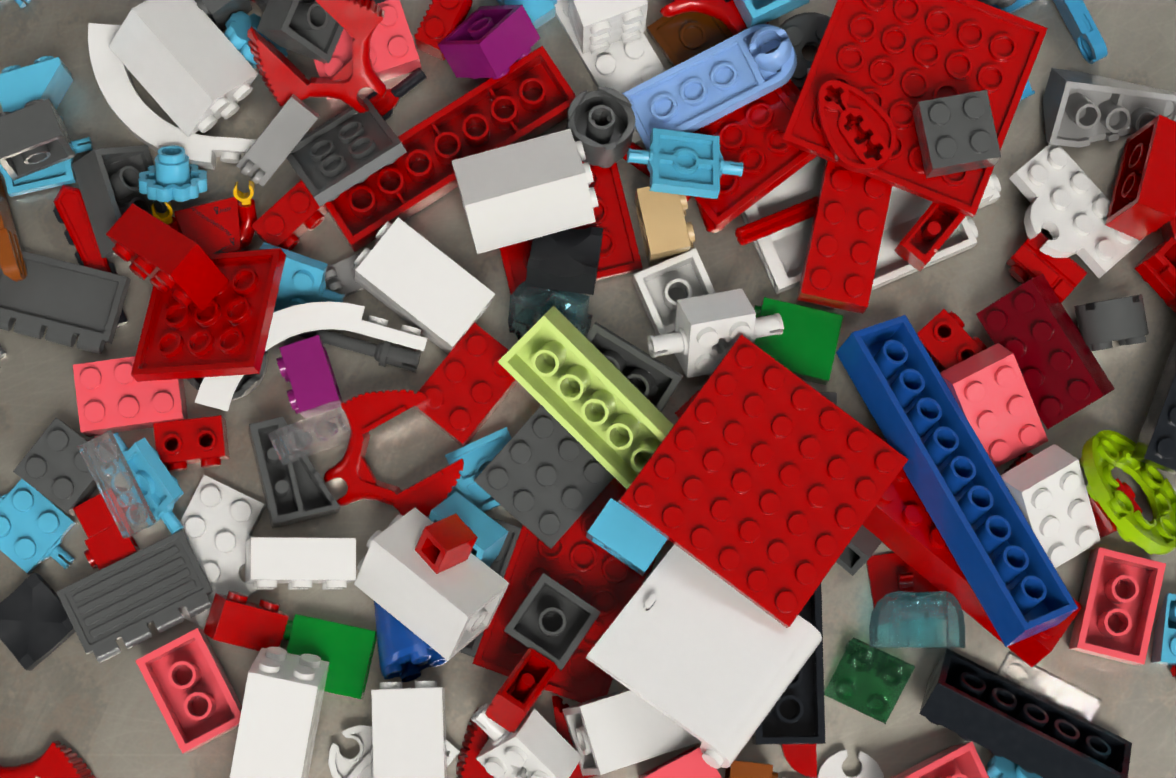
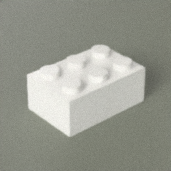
M569 0V20L582 54L590 51L591 54L601 53L610 48L609 44L622 40L623 43L634 41L641 37V32L645 31L648 10L647 0Z
M1053 444L1000 475L1055 568L1101 541L1079 460L1067 451Z
M251 537L245 543V583H253L254 590H273L277 588V583H288V590H308L312 588V584H322V590H343V588H347L348 583L356 580V538Z

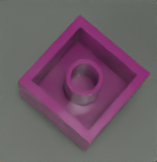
M523 5L480 6L445 37L438 46L456 78L499 79L510 71L509 67L515 61L527 56L531 52V47L540 39V36Z
M316 335L279 347L282 357L276 358L282 378L286 382L291 383L292 389L287 390V395L292 410H295L296 414L301 413L306 421L341 410L343 400L325 344L320 336Z

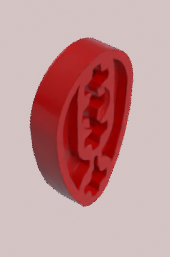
M829 80L820 87L817 94V116L826 145L835 160L845 169L857 173L872 172L882 167L892 155L897 140L896 129L890 117L873 99L854 86L839 80ZM830 89L832 93L837 91L841 93L838 99L839 104H836L834 101L827 102L825 100L828 95L827 90ZM848 117L852 121L858 119L861 122L858 126L861 134L869 133L871 135L868 144L872 149L876 147L880 149L877 156L879 160L876 161L873 157L869 159L865 157L867 152L866 145L864 143L857 145L855 143L858 136L854 129L848 131L845 129Z

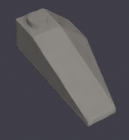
M1051 68L1043 97L1046 142L1051 145L1081 148L1090 146L1092 142L1102 140L1110 142L1119 140L1121 136L1134 134L1159 114L1176 121V92L1084 72Z

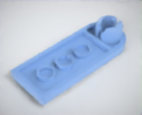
M758 24L622 94L628 98L632 105L631 108L636 121L635 127L646 150L649 151L650 135L653 128L692 133L780 88L793 76L797 66V55L784 29L771 24Z

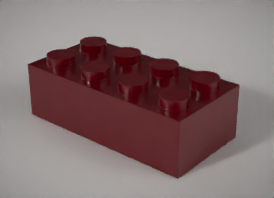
M1043 274L1028 280L976 313L993 343H999L1014 353L1036 411L1047 430L1115 389Z

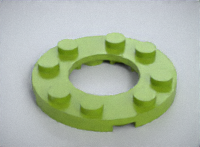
M1112 430L1100 431L1084 443L1082 457L1079 459L1088 481L1086 485L1088 494L1100 504L1107 516L1116 525L1122 539L1127 542H1134L1148 554L1165 555L1176 548V492L1167 478L1163 480L1161 473L1156 467L1131 458L1136 446L1135 442ZM1113 468H1121L1141 486L1152 509L1153 518L1151 521L1145 520L1141 511L1137 510L1134 512L1133 504L1127 495L1120 490H1116L1120 484L1111 475Z

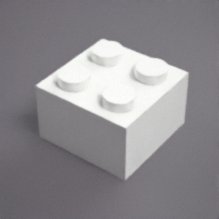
M696 248L633 275L632 282L656 336L675 332L677 300L716 293Z

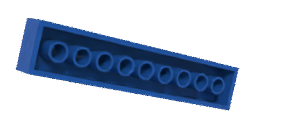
M903 315L852 332L837 350L836 354L888 444L909 459L903 467L904 472L1005 647L1059 625L1077 610L1078 606L907 316Z

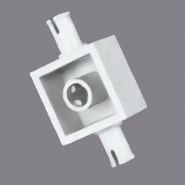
M741 288L677 300L675 332L648 336L649 342H647V346L652 358L674 353L686 377L691 378L712 374L741 334L754 343L756 338L782 335L784 325L779 313L756 318V312Z
M487 703L481 706L472 716L471 720L490 737L476 759L495 778H569L582 758L535 708L528 712L515 733L509 732L487 717L485 714L489 707Z

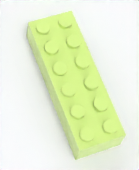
M552 306L498 361L626 489L674 426L555 306Z

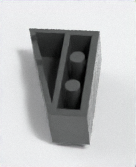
M283 417L249 424L248 432L272 529L339 513V504L327 489L320 474L315 470L306 452Z

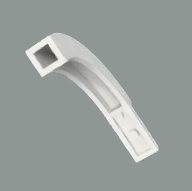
M88 23L89 56L99 88L109 106L124 126L149 148L158 152V149L164 146H180L185 149V154L189 157V164H196L199 168L215 170L216 157H220L222 162L238 163L257 140L214 137L195 133L187 137L180 128L163 120L142 101L135 90L129 70L108 47L121 25Z
M330 301L310 302L273 312L265 352L289 337L304 332L326 329L351 331L424 351L428 338L420 336L421 329L402 324L400 330L387 327L389 320L369 315L368 321L362 320L365 306ZM244 375L204 377L194 403L228 412L233 394Z

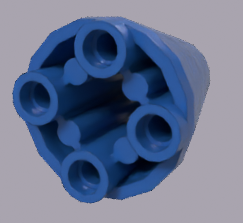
M374 601L379 667L384 679L400 677L402 682H409L420 677L421 670L427 667H437L447 662L444 657Z

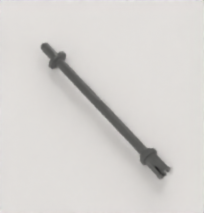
M315 330L297 335L304 338L319 335L325 344L372 356L383 367H386L388 364L410 370L416 373L421 356L419 351L416 352L394 346L392 342L385 341L384 343L375 344L328 330Z

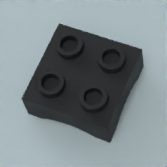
M603 228L568 229L533 239L527 265L526 286L594 295Z
M32 573L14 592L0 603V640L7 646L25 670L32 671L75 633L57 593L38 573Z

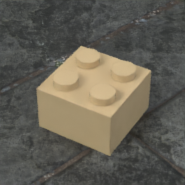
M650 186L636 189L634 204L648 267L662 263L690 251V248H694L695 234L692 222L686 223L684 217L686 216V209H688L686 195L650 191Z

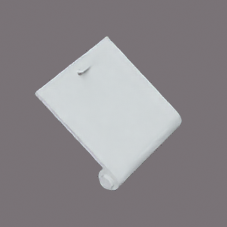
M674 544L591 649L586 658L702 742L700 749L703 753V760L711 767L719 769L720 767H730L820 644L822 636L817 628L799 615L791 626L786 628Z

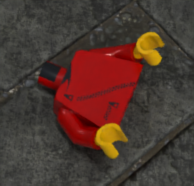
M249 180L250 191L243 193L239 190L237 181L233 190L234 197L174 211L175 217H172L173 210L170 201L165 202L168 208L165 213H158L152 204V214L157 219L198 243L206 254L244 251V248L251 244L255 233L251 227L257 220L255 201L252 199L255 184Z

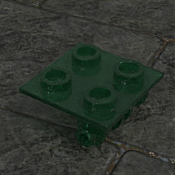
M852 637L844 648V654L824 695L886 724L915 666Z

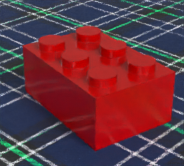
M1160 114L1126 139L1105 223L1106 226L1138 240H1142L1152 232H1156L1161 226L1176 218V121Z
M133 203L106 233L115 244L112 250L124 261L131 262L129 269L142 280L149 277L151 284L164 294L168 290L171 291V296L186 308L191 304L200 311H203L229 281L198 243Z
M474 323L420 388L419 392L426 394L428 399L413 406V408L462 447L468 445L518 383L498 363L509 350Z

